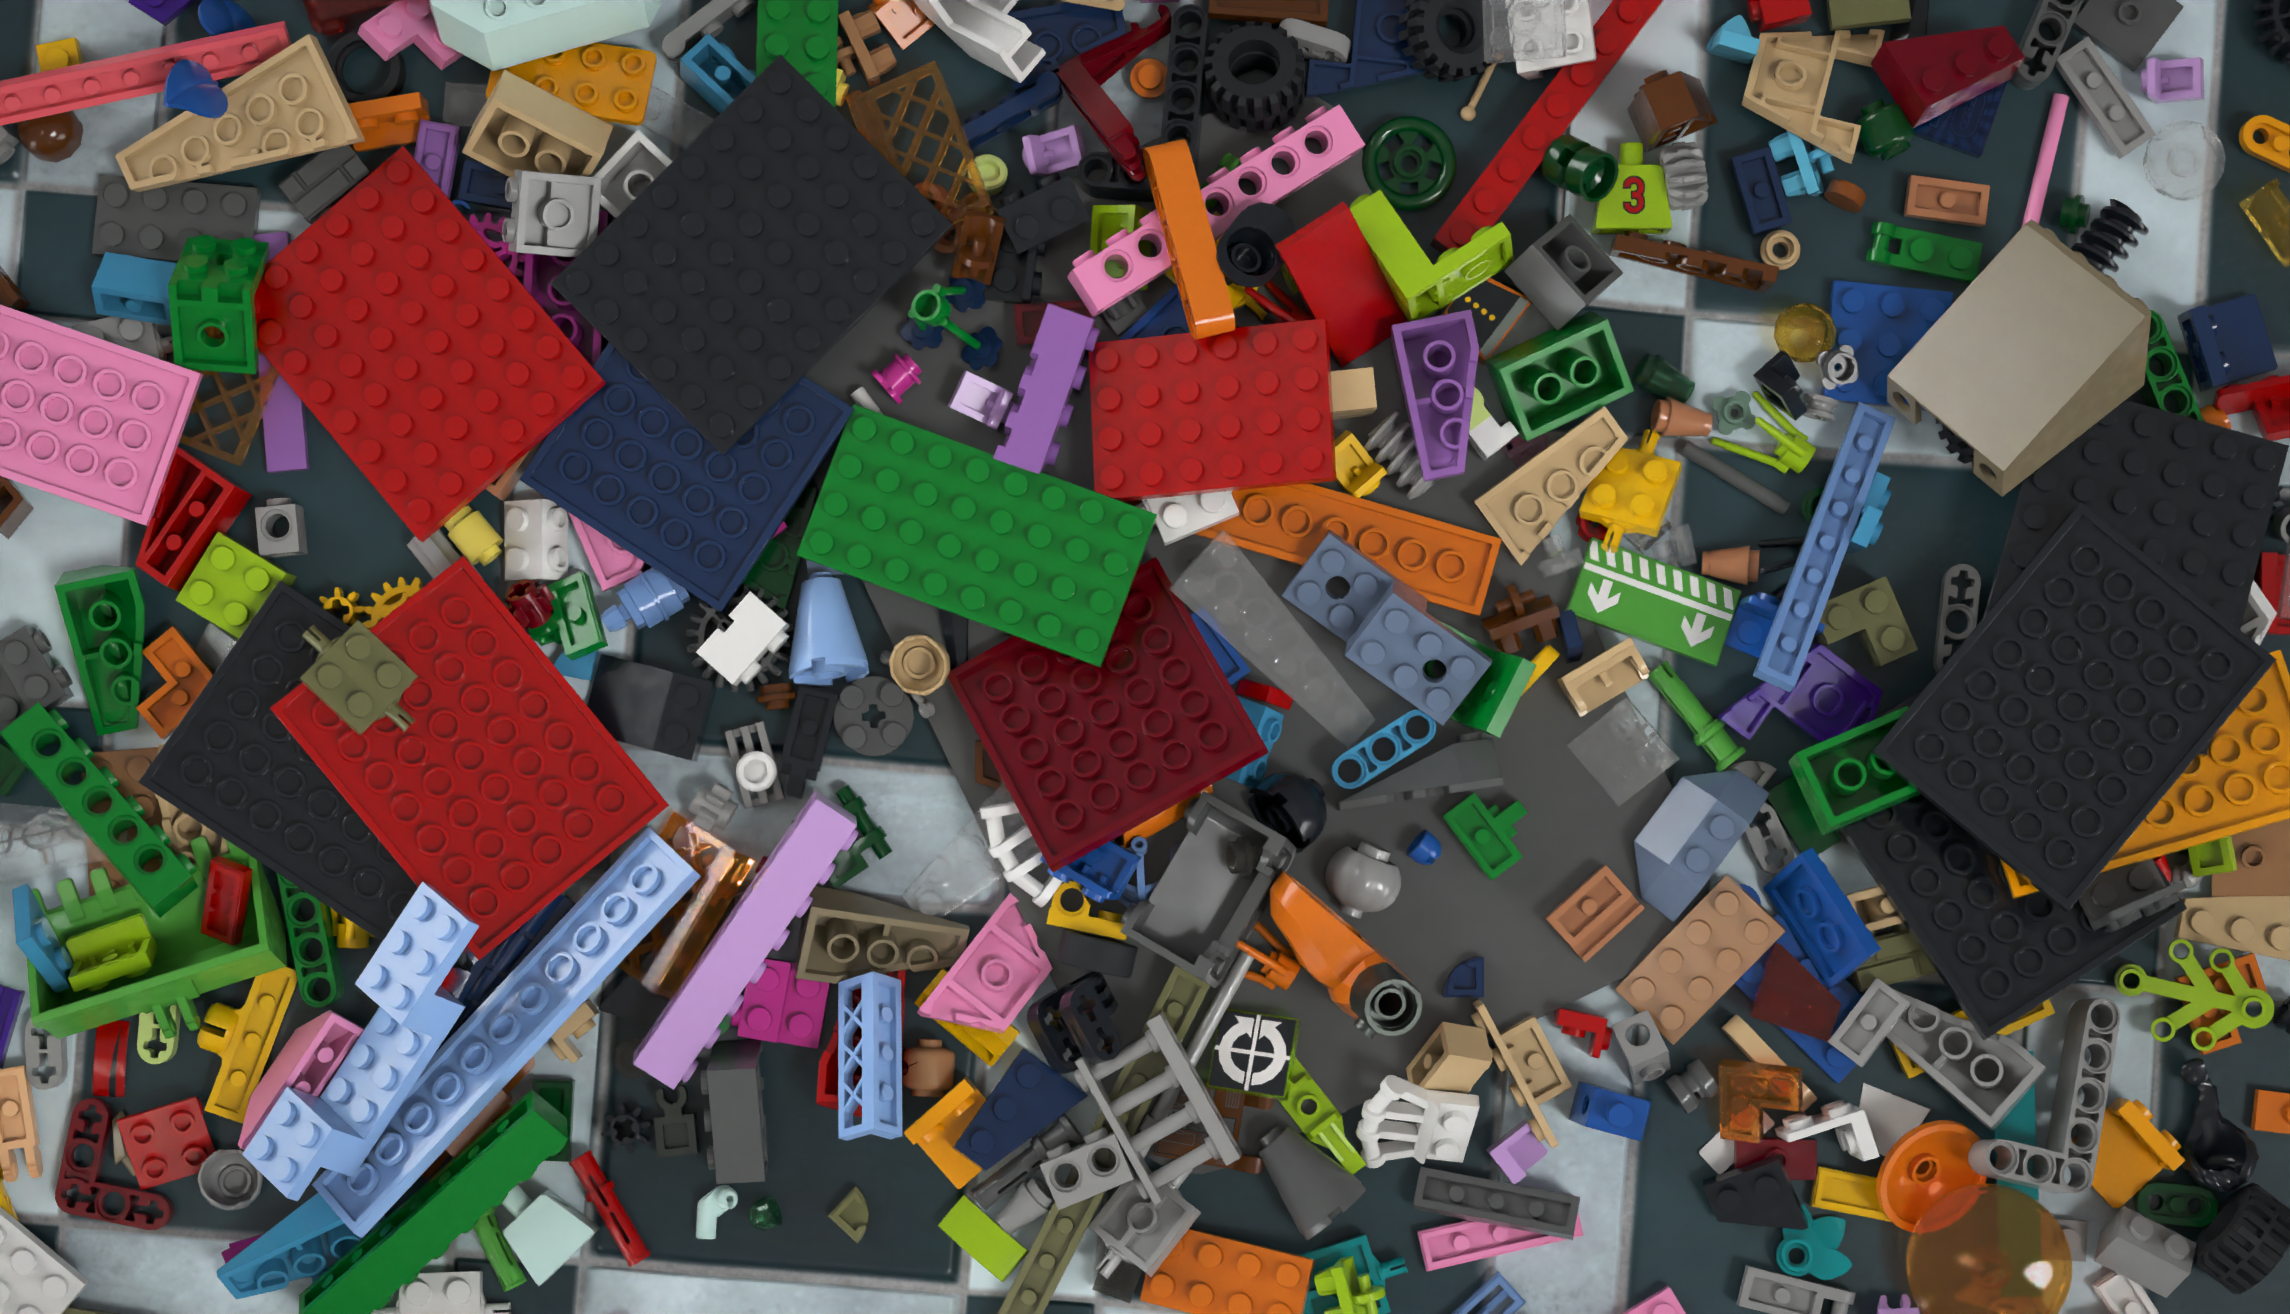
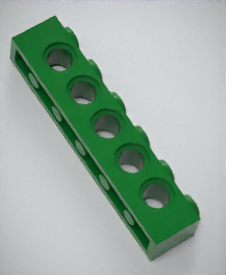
M38 702L0 732L2 738L156 915L161 918L198 888L192 876L197 871L196 868L182 852L175 856L169 850L167 845L171 840L156 823L151 827L145 823L141 816L146 812L132 795H128L125 799L115 789L120 783L105 765L98 769L91 762L90 759L95 755L80 737L73 741L67 735L65 730L69 728V725L55 709L47 712ZM54 743L61 744L56 754L52 756L42 755L43 750L48 745ZM74 773H86V777L81 783L77 785L67 784L68 779ZM101 801L112 802L110 809L105 813H93L97 803ZM129 829L138 831L136 837L131 842H118L119 836L124 831ZM154 858L163 859V864L157 871H144V867L149 860Z

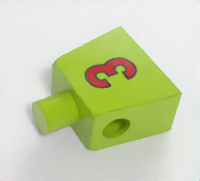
M1627 142L1619 144L1617 181L1610 193L1595 204L1591 234L1624 235V231H1634L1645 235H1667L1672 229V219L1662 166L1643 165V143Z

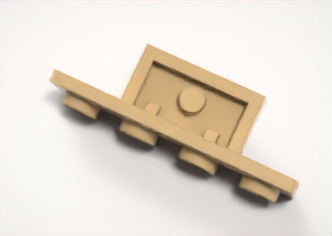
M1480 999L1472 1002L1477 1012L1471 1015V1018L1477 1028L1485 1029L1486 1035L1489 1034L1496 1047L1492 1049V1058L1500 1072L1508 1069L1515 1082L1508 1087L1518 1106L1527 1105L1533 1118L1527 1121V1123L1532 1128L1531 1131L1538 1143L1546 1140L1551 1148L1558 1146L1559 1144L1538 1105L1572 1088V1085L1536 1017L1531 1015L1499 1032L1483 1002Z

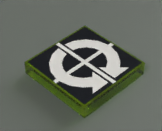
M1226 1009L1216 1028L1206 1087L1212 1090L1288 1101L1301 1021L1296 1018Z

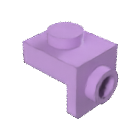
M2156 57L2147 58V69H2142L2141 88L2143 93H2147L2148 98L2156 104L2204 100V60L2201 57L2159 61Z
M1071 125L1040 136L1030 134L1022 137L1024 145L1022 150L1023 161L1030 174L1034 176L1048 177L1056 172L1061 174L1077 169L1079 161L1087 154L1082 128L1079 125Z
M964 370L948 406L997 430L1000 422L1006 423L1009 412L1015 402L1011 401L1013 393L1008 389Z

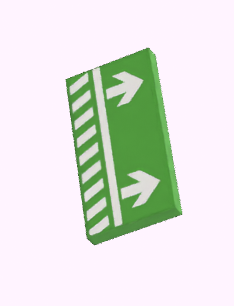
M1591 537L1588 541L1566 610L1572 609V612H1575V616L1578 619L1712 667L1717 666L1741 590L1619 546L1616 553H1611L1610 549L1609 552H1606L1601 548L1603 541Z

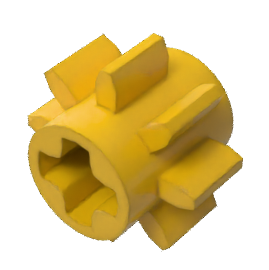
M335 587V597L329 599L320 596L319 598L324 604L323 609L333 616L334 611L340 610L341 605L348 607L349 614L343 615V622L350 627L357 620H360L362 613H365L363 611L364 607L358 606L356 603L360 594L355 591L350 593L347 598H344L342 588Z

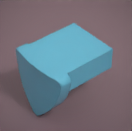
M1737 15L1723 24L1712 35L1705 50L1707 53L1722 58L1750 64L1753 61V57L1757 55L1760 39L1751 36L1743 16Z

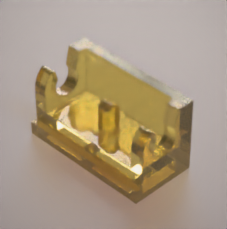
M2275 178L2238 204L2283 266L2287 267L2290 265V203L2278 186L2281 184Z

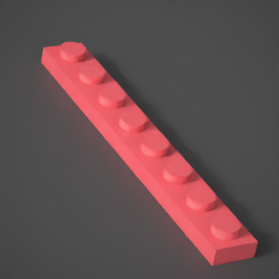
M285 21L2 80L0 81V126L163 92L169 71L178 61L184 59L203 65L209 71L212 81L243 75L292 45Z

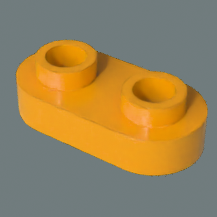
M2258 115L2245 122L2239 132V143L2242 149L2247 154L2290 173V125L2268 115ZM2254 131H2259L2263 134V144H2258L2254 141Z

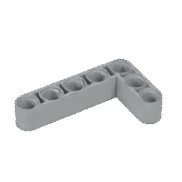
M2108 998L2082 999L2075 1002L2070 1009L2046 1149L2003 1139L1979 1140L1970 1147L1968 1153V1162L1975 1173L2052 1193L2081 1194L2090 1188L2094 1178L2120 1025V1011L2112 1000ZM2093 1008L2096 1010L2098 1014V1021L2096 1025L2092 1022L2091 1012ZM2086 1048H2088L2091 1053V1061L2089 1065L2086 1063L2084 1058V1052ZM2080 1087L2083 1089L2084 1092V1101L2082 1104L2079 1102L2077 1096ZM2073 1127H2075L2078 1133V1139L2075 1144L2071 1140V1130ZM1992 1149L1996 1151L1998 1161L1994 1167L1990 1162ZM2029 1158H2031L2034 1162V1171L2032 1175H2030L2027 1170V1162ZM2066 1167H2068L2071 1172V1179L2068 1184L2065 1182L2064 1179V1171Z

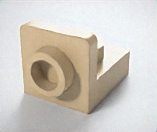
M591 1000L579 1006L551 1036L552 1039L548 1042L553 1052L562 1061L568 1058L573 1064L583 1057L569 1036L573 1034L578 1040L596 1026L592 1018L599 1014L600 1011Z

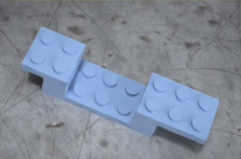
M422 881L356 981L355 985L380 1007L320 1098L287 1086L242 1154L288 1199L298 1201L320 1167L354 1177L465 1009V1006L444 989L441 984L479 928V925L430 884Z

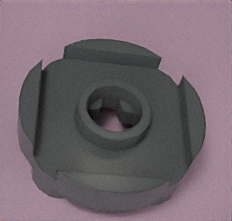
M879 676L860 678L844 688L837 701L834 713L836 731L845 745L866 756H883L894 752L910 735L915 720L914 707L906 692L891 680ZM871 705H877L878 711L885 712L886 715L885 719L879 721L877 728H871L869 721H863V713L869 712Z

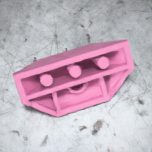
M328 1010L297 1028L251 1094L238 1146L243 1150L247 1148L287 1086L320 1098L363 1033V1027L332 1010Z

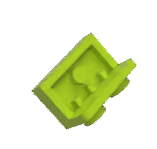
M137 914L69 937L66 941V946L74 961L68 977L74 992L86 988L89 991H96L110 984L113 979L125 975L127 978H134L146 973L153 965L158 946L144 915Z

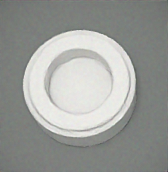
M753 751L745 754L739 760L736 767V776L739 783L745 789L760 792L770 788L775 782L777 766L773 758L768 754Z

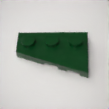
M809 483L784 520L788 528L771 539L743 584L749 585V588L755 592L759 588L764 589L763 597L767 600L776 597L778 599L776 606L781 609H787L800 561L797 552L811 518L819 491Z

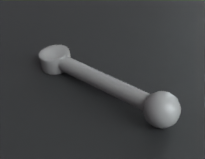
M884 650L880 654L879 659L882 664L889 666V658L892 651ZM910 694L919 705L918 710L923 718H929L935 714V707L932 702L925 701L921 695Z

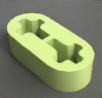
M178 1004L170 1006V1012L177 1027V1036L165 1039L154 1012L140 1013L137 1051L145 1062L150 1064L165 1063L176 1054L181 1018ZM157 1028H160V1042L167 1043V1049L160 1051L157 1057L155 1056V1050L148 1048L149 1041L156 1040Z

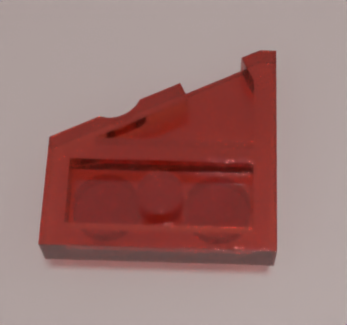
M1774 943L1768 956L1750 1017L1828 1042L1831 1038L1841 1003L1781 944Z

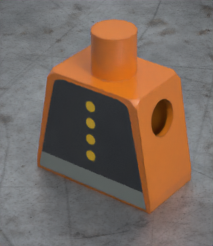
M1489 278L1451 302L1442 315L1471 309L1479 345L1478 362L1484 366V360L1490 358L1528 308L1531 301L1527 296Z

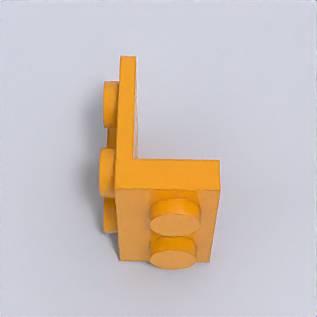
M2117 1097L2105 1108L2094 1178L2091 1186L2113 1208L2122 1207L2163 1168L2175 1171L2185 1161L2177 1152L2181 1148L2178 1141L2165 1129L2159 1132L2150 1122L2153 1118L2152 1113L2137 1099L2131 1102L2129 1099ZM2078 1134L2072 1139L2074 1144L2078 1139Z

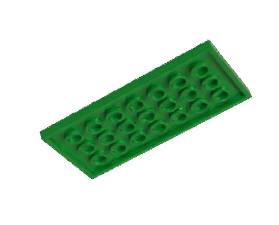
M853 404L852 408L855 410L846 422L797 556L1101 668L1157 519V514L1045 473L1036 474L993 459V454Z

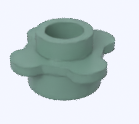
M1738 391L1735 396L1728 398L1718 396L1713 400L1712 409L1716 411L1717 429L1720 433L1729 435L1733 430L1739 428L1749 430L1755 426L1756 417L1751 414L1749 406L1751 397L1747 392ZM1732 409L1737 410V416L1734 417L1730 414Z

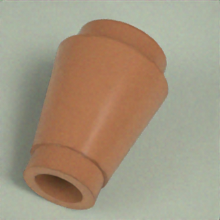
M1667 397L1665 400L1657 399L1654 403L1650 417V428L1652 431L1659 432L1660 436L1707 437L1711 431L1713 416L1711 413H1706Z
M1750 546L1703 551L1701 575H1709L1710 577L1747 585L1748 582H1758L1760 550H1750Z

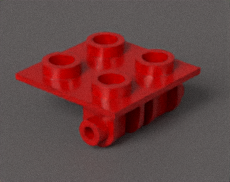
M196 1096L188 1097L116 1120L141 1190L199 1173L201 1164L215 1152L203 1117L204 1108L200 1098L197 1099Z

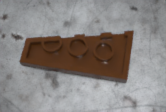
M1624 231V235L1617 234L1612 240L1609 256L1761 294L1776 283L1779 271L1778 266L1729 257L1710 250L1699 251L1686 248V245L1675 241L1664 240L1663 243L1647 240V235L1634 231Z

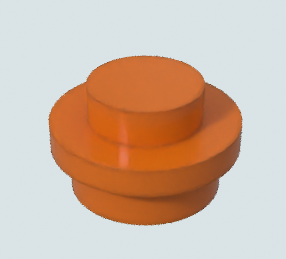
M1149 58L1139 61L1133 67L1130 74V83L1134 92L1146 99H1154L1165 93L1167 67L1156 59Z

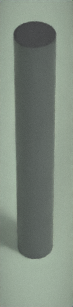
M1689 440L1680 453L1682 456L1781 515L1785 514L1791 504L1789 500Z

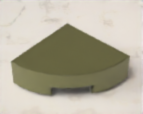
M857 1185L828 1215L856 1243L863 1237L869 1221L868 1203Z

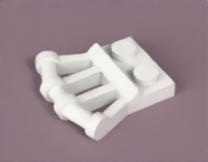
M1009 802L980 808L981 819H986L990 841L988 851L993 859L998 858L1005 869L1003 875L1007 882L1015 883L1033 897L1032 902L1040 908L1043 907L1063 881L1050 875L1047 881L1042 884L1027 873L1043 863L1040 861L1042 856L1040 849L1022 861H1018L1011 850L1032 836L1027 825H1025L1008 837H1005L1001 816L1020 813L1016 804Z
M1386 1076L1380 1083L1378 1093L1372 1099L1364 1102L1361 1112L1364 1119L1358 1122L1356 1135L1362 1142L1361 1157L1366 1162L1365 1166L1368 1168H1378L1385 1161L1414 1157L1422 1164L1425 1163L1426 1159L1463 1163L1480 1107L1479 1095L1428 1090L1397 1076ZM1399 1098H1402V1099H1404V1100H1406V1101H1409V1102H1411V1103H1408V1102H1399V1101H1392V1100H1398ZM1384 1119H1392V1120H1400V1121L1417 1122V1124H1415V1123H1406V1122H1397V1121H1388V1120H1384ZM1379 1138L1395 1140L1378 1143Z

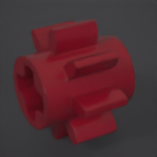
M523 579L514 583L507 590L504 601L508 605L506 608L523 628L534 629L542 626L550 619L554 609L550 602L555 597L545 583L539 585L536 580Z

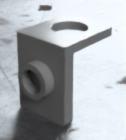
M1648 1010L1612 1025V1030L1628 1060L1630 1076L1634 1085L1643 1081L1654 1080L1671 1069L1669 1051ZM1636 1025L1644 1026L1650 1032L1648 1042L1641 1046H1634L1626 1039L1627 1031Z

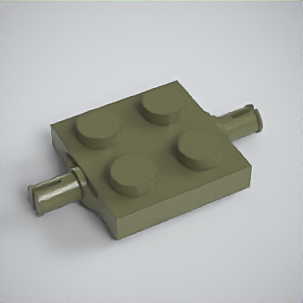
M359 620L342 636L332 641L317 629L314 624L302 635V638L310 643L319 654L315 663L300 677V681L356 734L361 736L375 721L385 716L389 717L402 732H405L416 721L398 703L403 692L418 676Z

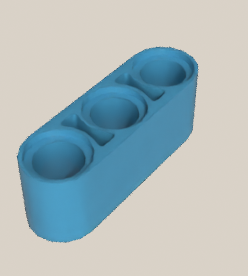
M1415 709L1405 713L1339 755L1330 767L1332 781L1343 789H1354L1361 786L1433 739L1436 733L1435 720L1421 710ZM1411 717H1420L1426 722L1427 733L1422 739H1413L1408 735L1406 724ZM1378 738L1388 739L1394 747V753L1387 761L1376 759L1372 753V745ZM1353 760L1358 764L1360 775L1355 782L1347 783L1339 777L1338 767L1342 761Z

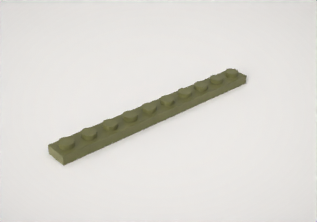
M1175 965L1148 1019L1163 1011L1179 1041L1182 1043L1210 985ZM1146 1023L1137 1040L1144 1037V1032L1149 1029ZM1152 1050L1124 1066L1109 1094L1111 1101L1165 1072L1164 1067L1168 1066L1169 1063L1162 1050L1157 1053ZM1154 1097L1120 1115L1132 1137L1135 1135ZM1102 1110L1090 1133L1106 1127L1108 1133L1113 1132ZM1108 1148L1096 1150L1095 1160L1100 1167L1112 1168L1115 1166L1116 1156L1112 1150ZM1075 1166L1072 1167L1064 1183L1073 1184L1078 1181L1079 1174ZM1106 1191L1061 1210H1058L1054 1202L998 1314H1044Z

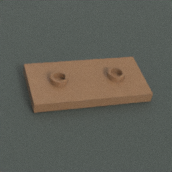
M2290 819L2232 835L2231 839L2238 870L2212 874L2211 896H2290Z

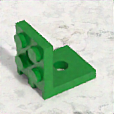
M209 235L188 237L168 283L175 365L189 370L256 374L259 360L254 295L265 270V265L270 257L269 242H257L251 238H239L236 240L215 239ZM209 326L217 327L224 333L225 337L222 339L211 338L205 333L204 328Z
M1441 622L1492 659V664L1449 718L1467 728L1500 738L1537 665L1525 658L1495 651ZM1435 659L1429 660L1423 666L1424 673L1431 678H1436L1432 673V665Z

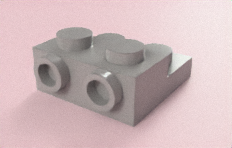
M515 169L514 178L508 177L505 187L506 201L512 202L511 218H505L502 226V240L509 243V251L577 258L597 238L602 178Z

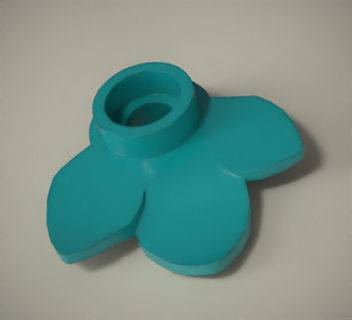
M1801 1204L1808 1220V1228L1804 1230L1782 1228L1784 1240L1776 1250V1261L1779 1268L1790 1276L1799 1277L1809 1273L1820 1280H1832L1843 1275L1852 1267V1262L1848 1257L1836 1250L1844 1236L1845 1220L1831 1216L1813 1220L1807 1207ZM1799 1249L1803 1253V1261L1800 1264H1794L1789 1260L1790 1250Z

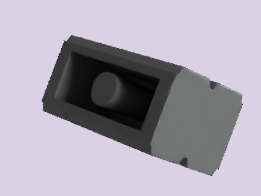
M350 144L319 151L282 180L278 186L304 219L312 225L370 175L372 171Z

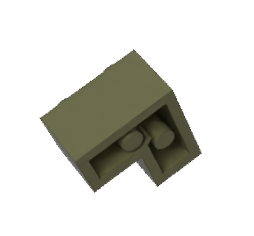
M1886 576L1829 599L1820 619V623L1825 624L1824 631L1815 635L1818 644L1825 646L1857 632L1872 668L1882 666L1918 650Z

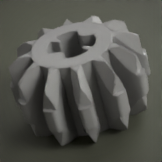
M1695 142L1672 143L1671 146L1663 147L1658 156V165H1661L1663 169L1669 208L1671 210L1681 209L1684 211L1703 205L1708 198L1707 190L1709 186L1707 183L1708 175L1706 173L1705 161L1699 146Z

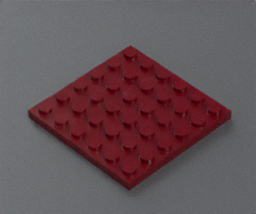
M1157 557L1138 567L1101 668L1012 636L951 670L947 677L1053 873L1269 753Z

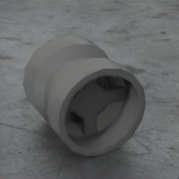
M1698 1058L1687 1065V1069L1682 1075L1673 1074L1664 1081L1668 1090L1686 1114H1689L1698 1107L1699 1100L1705 1097L1712 1098L1721 1092L1711 1074Z

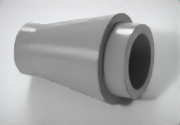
M1033 1177L1030 1181H1023L1002 1212L996 1216V1221L1001 1228L1009 1235H1012L1021 1227L1048 1213L1051 1210L1050 1205L1055 1202L1049 1187L1038 1177Z

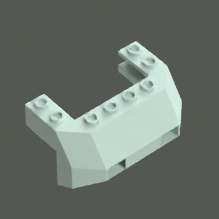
M429 0V5L443 44L490 70L497 71L647 28L653 21L663 0Z

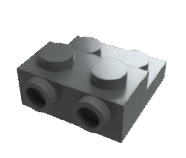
M24 626L0 640V732L38 702L48 712L74 696L69 687L73 684L69 673L61 664H55L49 654V651L52 650V645L40 629L36 631L33 627Z

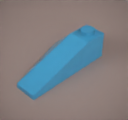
M317 1193L216 1271L217 1277L236 1300L285 1289L289 1281L312 1277V1282H314L363 1238L355 1235L324 1198ZM385 1215L369 1230L367 1234H369L376 1226H378L384 1219H386Z

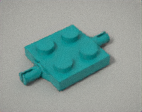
M1365 1233L1299 1254L1315 1259L1304 1314H1324L1327 1308L1340 1306L1337 1293L1320 1296L1317 1293L1314 1276L1319 1271L1334 1266L1340 1258L1353 1256L1357 1276L1368 1273L1371 1285H1383L1385 1289L1386 1278L1408 1272L1403 1256L1379 1263L1371 1252ZM1386 1295L1376 1300L1378 1314L1391 1312Z

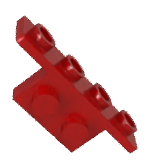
M2272 375L2263 378L2261 381L2242 385L2233 383L2216 391L2212 404L2215 409L2221 408L2226 415L2252 410L2264 439L2276 441L2290 438V375L2281 377Z

